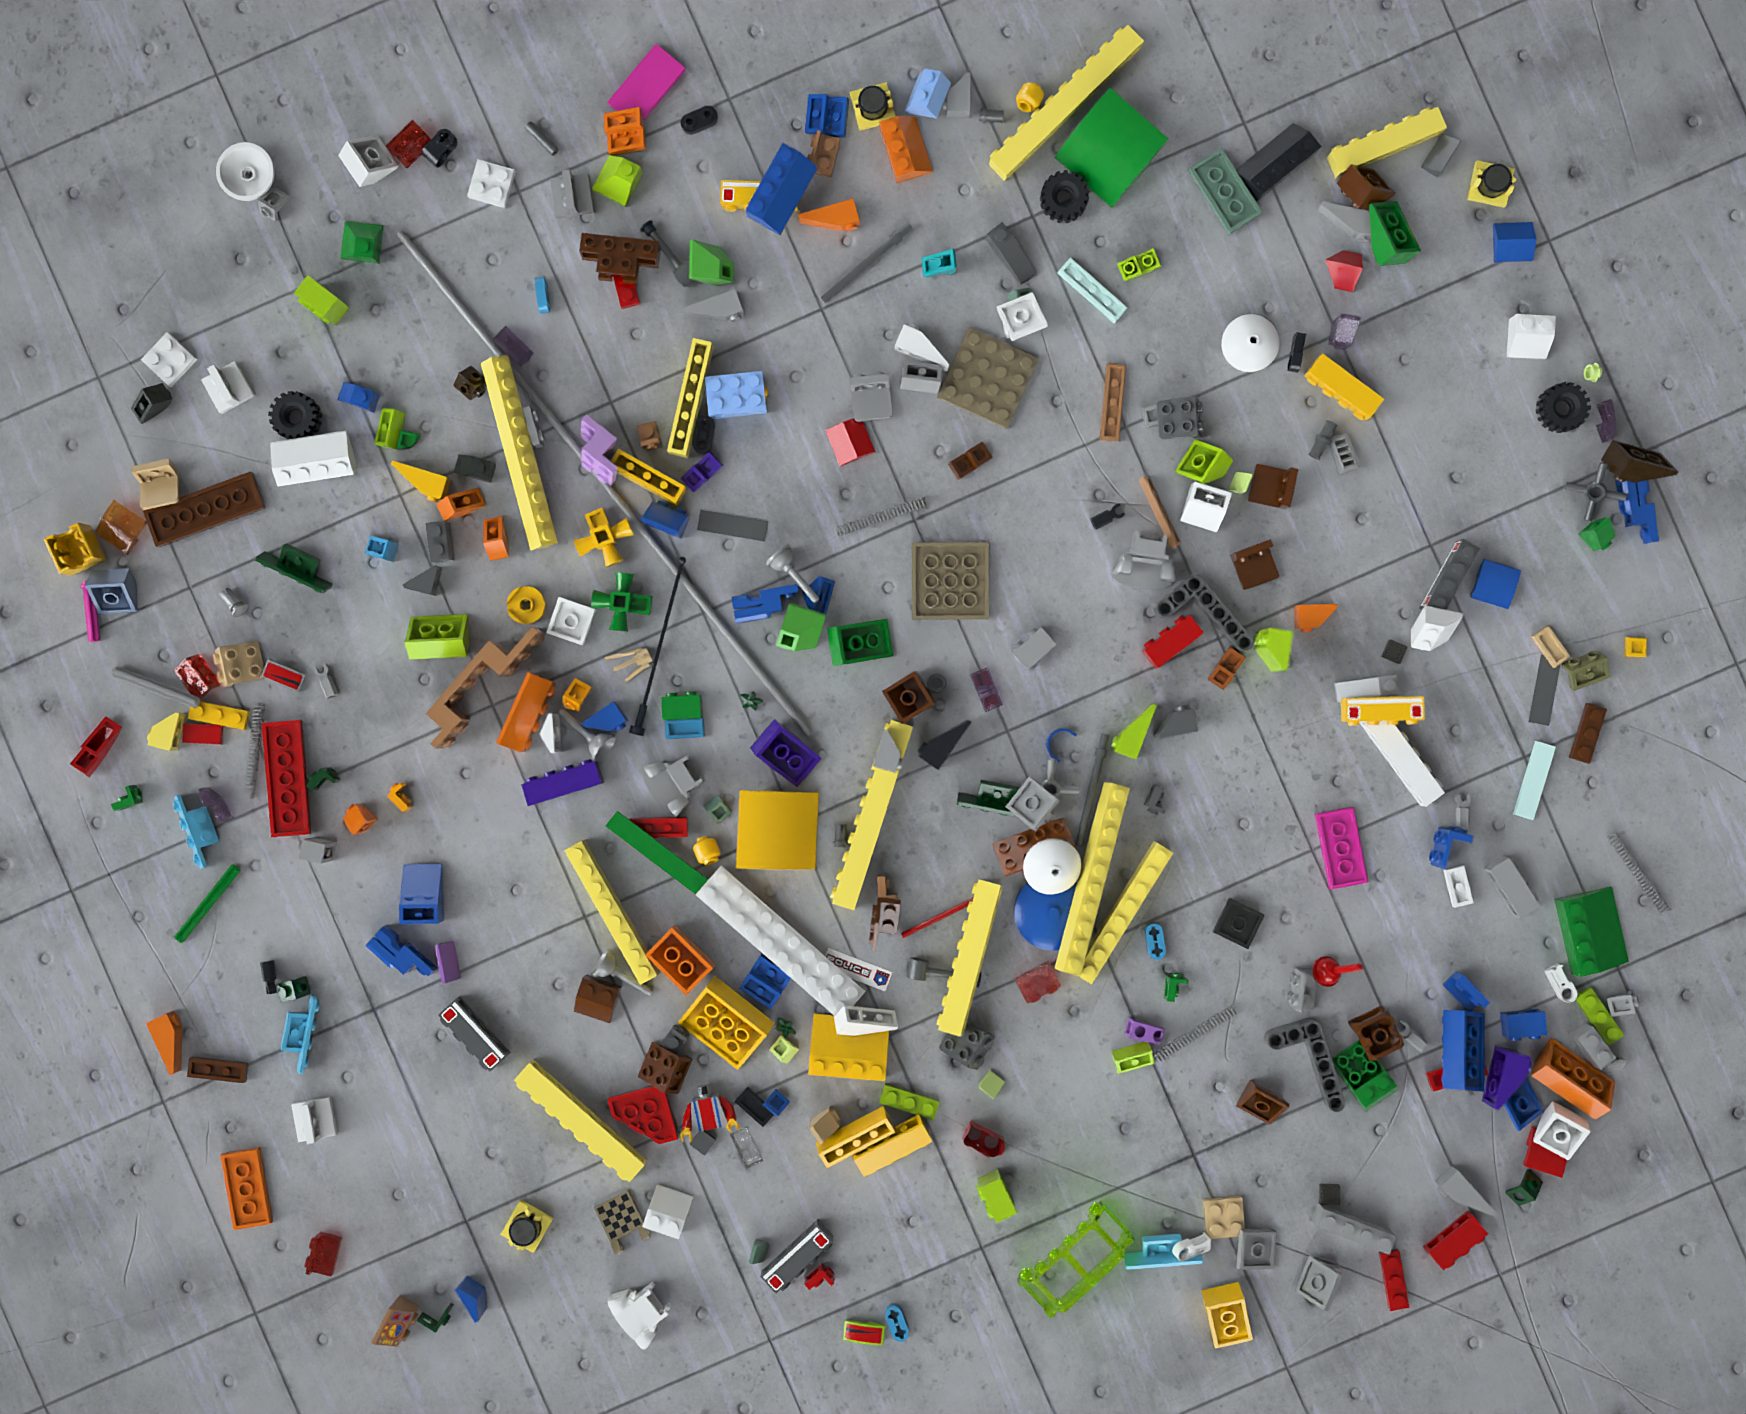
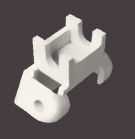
M651 1282L638 1293L636 1290L627 1289L612 1293L608 1298V1305L617 1322L636 1341L639 1347L644 1350L647 1349L656 1335L659 1327L658 1322L669 1314L668 1310L671 1308L670 1303L663 1306L651 1289L655 1286L654 1282Z

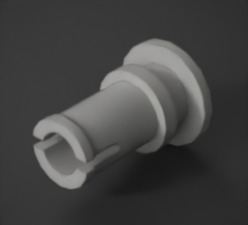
M225 588L227 592L223 589L219 596L229 606L228 609L232 612V617L237 618L243 615L248 610L249 605L243 603L241 599H237L229 588Z

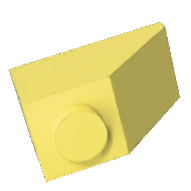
M174 713L152 726L147 735L148 745L169 751L178 750L187 713Z

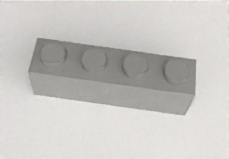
M1320 1203L1317 1204L1311 1220L1317 1228L1389 1255L1396 1236L1389 1229Z

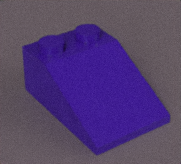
M776 719L770 723L750 747L756 757L796 787L799 786L822 759Z
M1495 1045L1482 1101L1490 1107L1499 1110L1527 1077L1532 1067L1531 1057L1518 1050Z

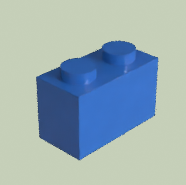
M1540 1009L1500 1012L1502 1036L1510 1041H1521L1523 1037L1540 1039L1541 1036L1548 1035L1546 1015Z

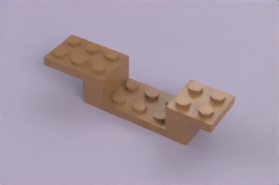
M532 626L510 652L498 642L488 641L426 712V715L442 728V731L430 744L435 749L450 748L456 741L455 737L459 732L463 733L469 725L467 723L471 720L453 704H458L463 699V693L467 688L470 690L477 682L475 679L480 674L483 675L489 667L500 676L514 675L519 669V663L522 660L526 661L532 654L530 651L534 646L538 647L543 642V636L546 633L540 628Z

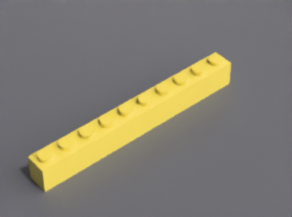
M1129 25L1124 29L1119 28L1113 35L1114 39L1112 41H1106L1100 47V52L1096 56L1093 54L1086 61L1087 65L1083 69L1079 68L1072 75L1073 79L1067 83L1065 81L1059 87V92L1055 96L1051 95L1045 101V106L1041 110L1038 108L1031 115L1032 119L1028 123L1023 122L1018 127V132L1014 136L1010 135L1004 141V146L1000 150L997 148L992 152L989 166L1004 181L1142 48L1144 40Z
M508 355L490 357L482 362L481 366L530 550L546 548L558 542Z
M891 720L890 723L886 722L884 729L888 730L901 753L900 758L903 759L913 727ZM872 765L871 770H874L873 778H868L865 788L869 790L867 796H862L860 807H863L861 815L857 814L854 825H857L856 831L850 834L848 843L851 846L849 851L845 850L842 859L845 865L843 869L839 868L836 880H839L837 888L833 887L830 898H833V904L855 910L899 769H896V773L873 767Z
M1103 783L1054 969L1081 976L1130 788L1114 783Z

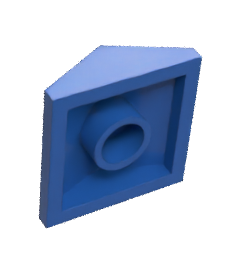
M1532 222L1493 224L1494 262H1525L1534 260L1536 235Z
M1527 1077L1504 1103L1517 1131L1522 1130L1544 1112Z
M466 1276L455 1291L473 1321L477 1323L487 1309L486 1288L469 1276Z

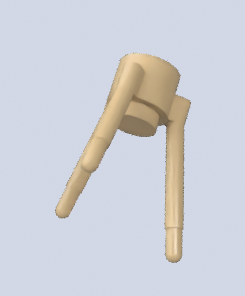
M641 647L636 650L604 657L605 660L636 654L633 656L634 659L613 668V671H617L633 663H637L638 666L642 665L625 679V682L634 678L645 668L650 667L649 663L653 661L648 649H642Z

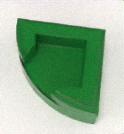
M400 430L396 449L405 450L413 447L418 442L420 434Z

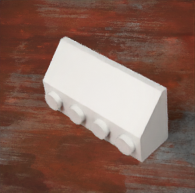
M347 430L270 443L272 471L277 486L353 475L358 466Z

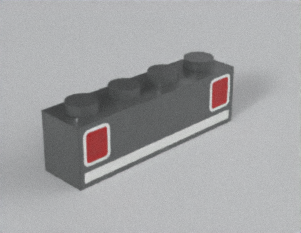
M1464 539L1455 542L1419 608L1423 610L1424 606L1447 610L1480 548Z
M460 996L438 1014L441 1023L454 1032L453 1036L467 1046L466 1050L472 1056L475 1055L479 1059V1064L483 1069L493 1070L511 1053Z
M817 1219L761 1271L760 1277L775 1294L780 1290L784 1291L790 1285V1280L794 1277L798 1278L804 1272L803 1268L808 1264L812 1265L822 1251L826 1252L833 1245V1235Z

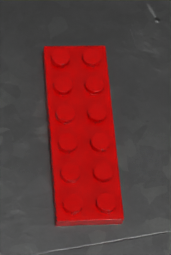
M302 720L262 723L271 838L311 834Z

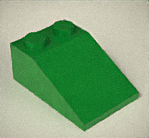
M1397 201L1371 203L1369 205L1371 245L1375 260L1379 266L1405 264L1421 252Z
M888 619L827 628L833 666L893 656Z

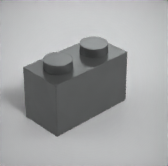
M447 521L425 523L430 561L434 563L455 561L450 523Z

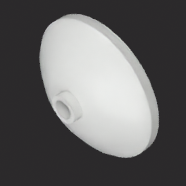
M243 142L230 146L221 154L216 166V176L220 187L229 196L241 201H251L260 198L270 189L275 176V168L271 157L264 149L256 144ZM250 173H253V176L251 178H248V175Z
M1247 314L1234 319L1226 327L1221 345L1223 354L1230 365L1240 371L1256 372L1266 368L1273 362L1278 354L1280 341L1276 328L1268 319L1255 314ZM1250 338H1255L1256 343H1252Z
M1057 838L1045 839L1035 844L1028 851L1024 859L1023 871L1027 882L1036 891L1044 894H1058L1068 890L1077 881L1081 872V859L1077 850L1067 841ZM1053 869H1058L1056 873H1052Z

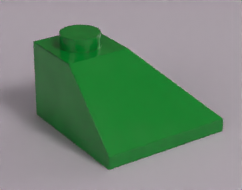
M345 221L340 259L379 264L384 226Z

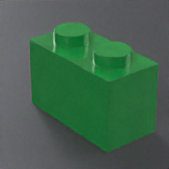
M696 691L685 692V696H677V693H666V697H661L662 720L703 718L702 696L697 695Z

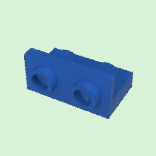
M1455 972L1443 983V986L1467 1011L1472 1012L1478 1005L1486 1008L1490 1004L1485 996L1461 973Z

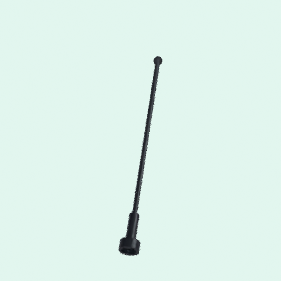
M685 557L679 558L680 564L644 700L640 704L635 726H630L629 733L644 736L646 729L642 728L648 707L646 703L683 564L686 563Z

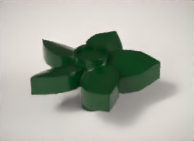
M754 691L749 695H740V698L744 701L742 708L751 706L755 711L757 710V704L762 703L763 700L755 698L756 693Z
M778 1018V1025L774 1029L783 1031L785 1038L789 1033L796 1034V1031L791 1028L792 1021L786 1022L784 1018Z

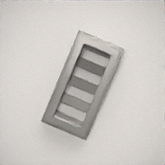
M1344 433L1331 437L1329 445L1338 475L1359 469V462L1348 434ZM1344 439L1345 443L1339 445L1335 444L1336 441ZM1343 447H1346L1347 449L1346 451L1338 452L1337 450ZM1348 454V458L1341 460L1340 456ZM1350 461L1351 465L1344 467L1343 463Z

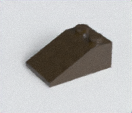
M1616 440L1611 442L1601 458L1603 463L1608 464L1607 470L1612 472L1614 478L1620 482H1641L1674 476L1679 472L1661 453Z

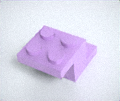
M586 414L581 420V437L587 442L582 448V466L587 471L594 472L602 483H607L611 486L616 481L617 466L610 462L609 459L616 451L617 438Z

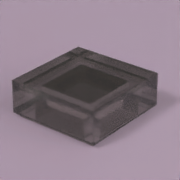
M1388 639L1381 657L1396 664H1401L1408 647Z
M1319 1184L1320 1205H1340L1339 1184Z

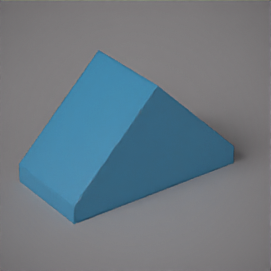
M370 535L365 554L394 562L399 544Z

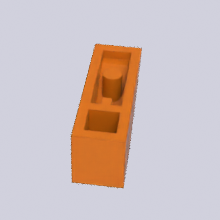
M853 198L798 214L799 223L838 231L846 230L847 232L857 229V226H860Z
M171 1011L146 1023L169 1075L181 1070L182 1055L181 1019L175 1011Z

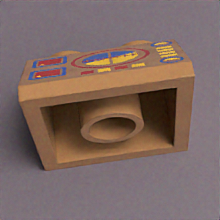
M399 1296L389 1307L371 1343L374 1345L397 1347L401 1341L405 1342L411 1332L408 1330L410 1324L414 1325L419 1316L417 1311L420 1306Z

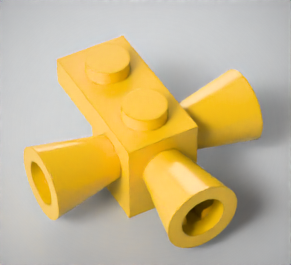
M602 507L585 514L591 536L573 539L580 557L596 548L600 551L603 550L606 568L623 562V558L614 545L618 544L617 538L634 535L628 518L626 517L611 528Z

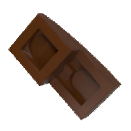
M982 441L949 462L948 465L959 480L993 457Z

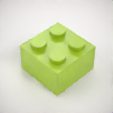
M308 275L294 292L299 297L297 301L327 324L331 322L337 325L350 308Z
M998 1168L977 1178V1193L981 1201H986L984 1203L985 1209L990 1219L994 1218L995 1222L998 1223L1017 1214L1015 1203Z

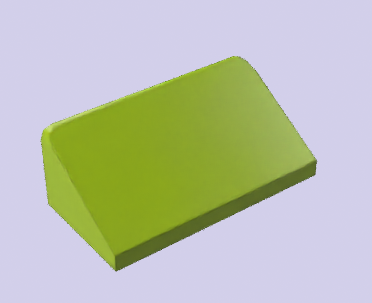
M382 407L374 445L396 449L399 433L404 424L405 412Z
M1141 1042L1112 1051L1118 1074L1155 1064L1149 1042Z

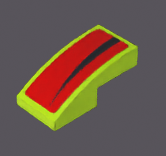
M847 1319L844 1325L843 1340L883 1346L886 1325L871 1321L864 1323Z

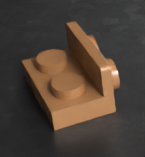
M817 130L816 136H812L810 147H813L807 158L818 167L815 174L831 178L840 138L823 135L820 130Z

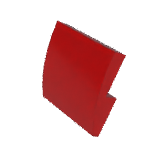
M1531 1126L1526 1142L1528 1150L1523 1165L1563 1178L1567 1159L1534 1142L1533 1138L1537 1128Z

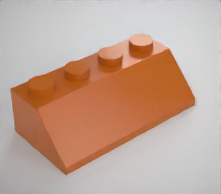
M527 672L496 744L519 752H525L530 749L533 742L531 737L540 727L541 722H539L541 715H545L548 709L547 701L549 697H553L556 691V682L536 673Z
M1553 1038L1549 1039L1534 1061L1531 1076L1593 1119H1597L1610 1111L1615 1081Z

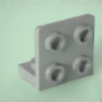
M1294 968L1289 977L1291 991L1287 993V1003L1297 1012H1301L1302 1008L1313 1010L1317 982L1313 977L1312 970Z

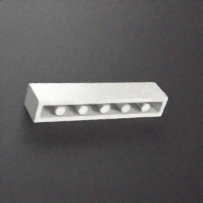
M1360 721L1364 730L1420 806L1427 807L1445 793L1442 790V783L1431 775V768L1420 760V753L1416 748L1409 745V739L1406 734L1398 730L1396 727L1398 724H1386V721H1379V725H1367V721Z

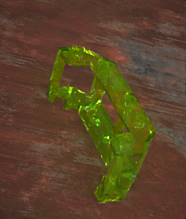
M1102 1201L1090 1206L1088 1209L1089 1219L1086 1222H1081L1076 1228L1077 1231L1072 1235H1067L1063 1239L1062 1245L1058 1248H1053L1049 1252L1047 1259L1038 1262L1034 1270L1032 1268H1024L1018 1274V1285L1027 1290L1041 1305L1045 1314L1050 1319L1055 1317L1058 1311L1063 1314L1077 1303L1124 1259L1126 1255L1124 1249L1132 1245L1135 1240L1133 1234ZM1104 1210L1124 1231L1120 1234L1121 1237L1117 1242L1098 1223ZM1090 1230H1095L1113 1250L1088 1272L1070 1253V1249ZM1060 1258H1064L1082 1279L1062 1298H1055L1041 1283L1039 1278ZM1027 1284H1035L1050 1301L1045 1304Z

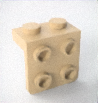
M169 458L131 467V473L140 483V507L143 510L174 504L179 501V471Z
M258 642L218 647L215 653H213L215 665L218 664L219 672H217L218 682L222 683V687L263 679L260 676L264 665Z

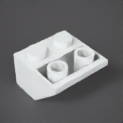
M1198 482L1192 483L1180 522L1217 532L1227 511L1232 493Z

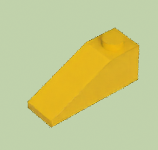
M392 460L391 465L422 494L428 496L427 500L438 503L439 500L447 496L452 479Z

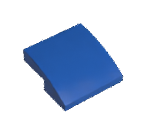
M809 94L805 133L816 135L817 130H820L823 135L846 137L849 108L848 97Z
M1483 559L1470 597L1509 609L1518 585L1521 570Z
M761 954L739 989L769 1009H772L791 978L770 959Z

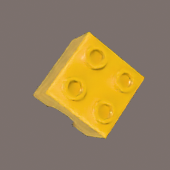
M78 522L69 526L68 528L71 530L65 533L52 534L44 538L60 574L73 576L107 560L91 525Z

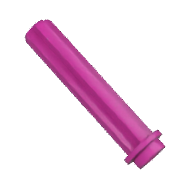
M83 581L80 588L83 589L88 641L98 642L100 641L98 613L85 586L87 581Z

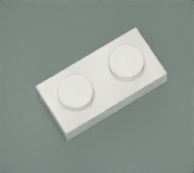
M1460 865L1444 869L1452 907L1456 908L1474 903L1465 867Z

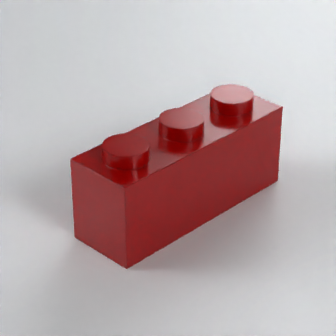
M1181 615L1174 621L1175 625L1172 628L1167 626L1159 632V638L1156 640L1152 638L1144 644L1145 648L1142 652L1155 669L1161 667L1204 634L1191 615L1186 617Z
M1466 1211L1423 1247L1442 1270L1452 1267L1458 1258L1467 1255L1474 1245L1483 1242L1488 1233L1469 1211Z

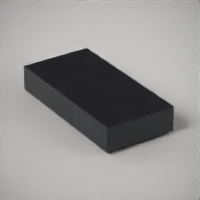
M748 1086L735 1100V1103L762 1127L774 1116L762 1105L765 1101Z

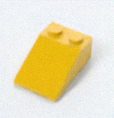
M1239 1282L1201 1290L1215 1348L1253 1340L1245 1300Z

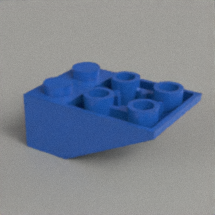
M442 864L403 865L399 900V925L438 924L444 921Z

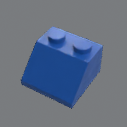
M660 500L657 503L652 501L642 516L641 521L650 527L681 539L690 519L686 515L687 512L677 507L675 510L668 508L669 504Z

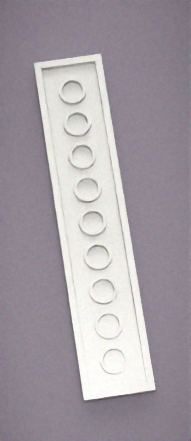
M722 866L716 870L696 893L698 898L834 1016L844 1005L854 1006L865 993L858 984Z

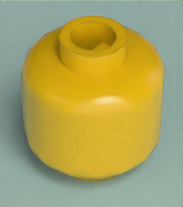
M1024 83L1016 95L1018 108L1027 113L1038 109L1044 98L1043 90L1037 83Z
M702 836L696 840L697 843L693 846V851L699 863L708 866L719 860L718 857L721 855V851L714 838Z

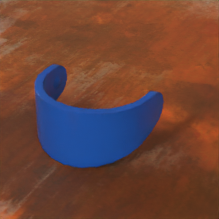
M1068 729L1054 730L1049 734V736L1046 739V750L1048 754L1058 762H1060V760L1052 755L1049 748V743L1052 736L1059 731H1067L1071 735H1074L1075 737L1077 736V734Z

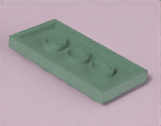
M1222 148L1188 169V172L1228 235L1263 213Z

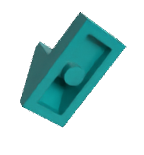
M955 249L921 258L923 277L926 278L943 273L953 275L957 269Z

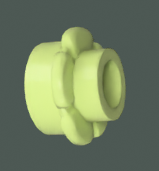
M1598 363L1587 365L1584 369V378L1586 380L1596 382L1602 376V368Z

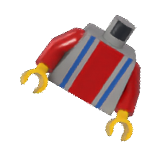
M708 1084L698 1086L699 1097L692 1099L683 1115V1131L680 1134L681 1141L684 1142L683 1138L685 1135H689L690 1142L693 1140L691 1130L692 1133L727 1126V1130L732 1133L731 1127L736 1125V1129L739 1131L740 1125L736 1122L733 1105L725 1097H721L720 1093L710 1094Z

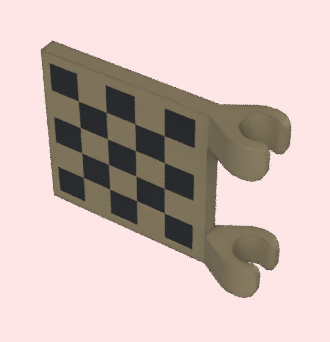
M629 1190L594 1207L615 1255L621 1254L624 1250L619 1238L637 1229L642 1241H646L651 1237L649 1229L642 1227L644 1221Z

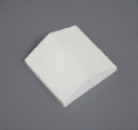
M548 714L540 732L543 741L551 753L562 752L559 714Z

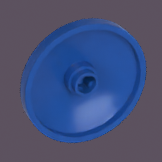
M1028 882L1021 888L1014 904V919L1021 935L1030 944L1044 950L1056 951L1060 949L1077 882L1068 890L1058 894L1038 892Z

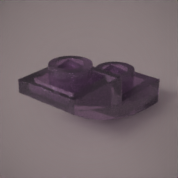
M210 787L198 789L200 801L205 807L214 806V814L220 822L234 818L226 802Z

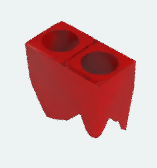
M970 1121L962 1137L964 1145L974 1148L986 1157L1001 1156L1005 1148L1004 1137ZM974 1126L981 1131L978 1139L972 1140L968 1137L967 1134L970 1131V1127ZM988 1135L998 1139L996 1147L988 1148L985 1145V1138Z

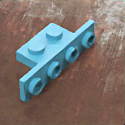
M176 795L174 797L175 801H172L175 812H179L181 816L179 823L182 830L187 832V845L189 848H193L195 854L192 855L193 861L196 866L199 865L200 869L205 868L207 865L200 848L219 842L206 806L187 812L181 795Z
M314 994L310 995L307 1013L287 1011L282 1037L281 1051L300 1052L296 1068L299 1074H303L304 1069L308 1067L309 1057L306 1056L307 1051L311 1050L312 1047L310 1035L316 1026L314 1014L319 1010V1001H317V997Z
M1181 1234L1142 1237V1251L1123 1253L1126 1269L1202 1264L1203 1257L1201 1254L1186 1261H1179L1172 1250L1178 1242L1182 1241Z

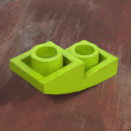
M1154 248L1117 263L1124 282L1162 267Z

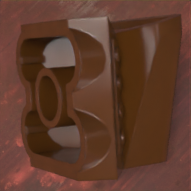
M1382 1006L1348 1021L1350 1028L1357 1034L1369 1061L1378 1060L1404 1046L1403 1038L1399 1034L1394 1019L1391 1017L1388 1009L1385 1010Z

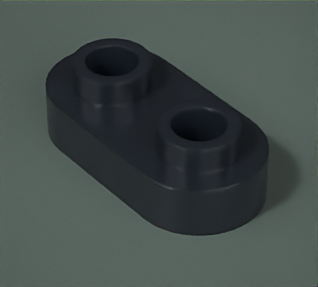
M704 106L685 114L681 119L683 131L686 134L693 135L714 126L718 121L717 111L712 106ZM706 113H711V116L708 118L704 115ZM689 120L694 121L692 125H688L687 122Z
M701 416L695 426L692 446L701 455L711 451L716 425L709 416ZM705 423L710 425L707 430L703 429ZM701 442L706 443L705 448L699 447Z

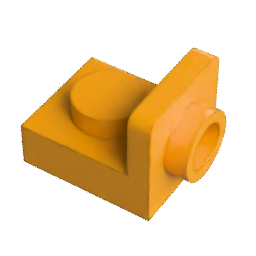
M575 678L564 693L562 703L569 710L579 712L592 687Z
M397 782L389 789L390 793L387 797L402 812H408L413 807L410 804L411 800L404 793L400 794L407 784L405 782Z

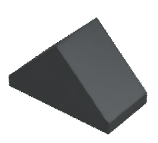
M435 565L404 583L403 587L436 596L442 569Z

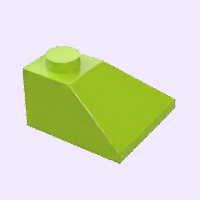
M609 155L592 190L627 207L643 175V171L640 166L625 158Z
M1195 439L1175 472L1206 484L1224 477L1233 460L1223 449Z

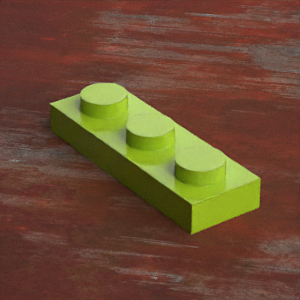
M1587 987L1577 994L1576 1003L1607 1046H1610L1624 1036L1591 987Z
M885 1083L879 1103L934 1120L940 1101Z

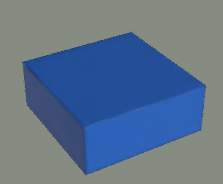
M775 1089L762 1105L774 1116L778 1117L790 1101Z

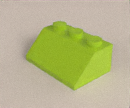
M468 614L410 617L404 642L409 659L467 657L470 644Z
M1267 628L1258 630L1257 634H1254L1255 651L1270 671L1288 670L1293 631Z

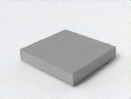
M1240 1229L1236 1268L1239 1270L1273 1269L1277 1231L1274 1229Z

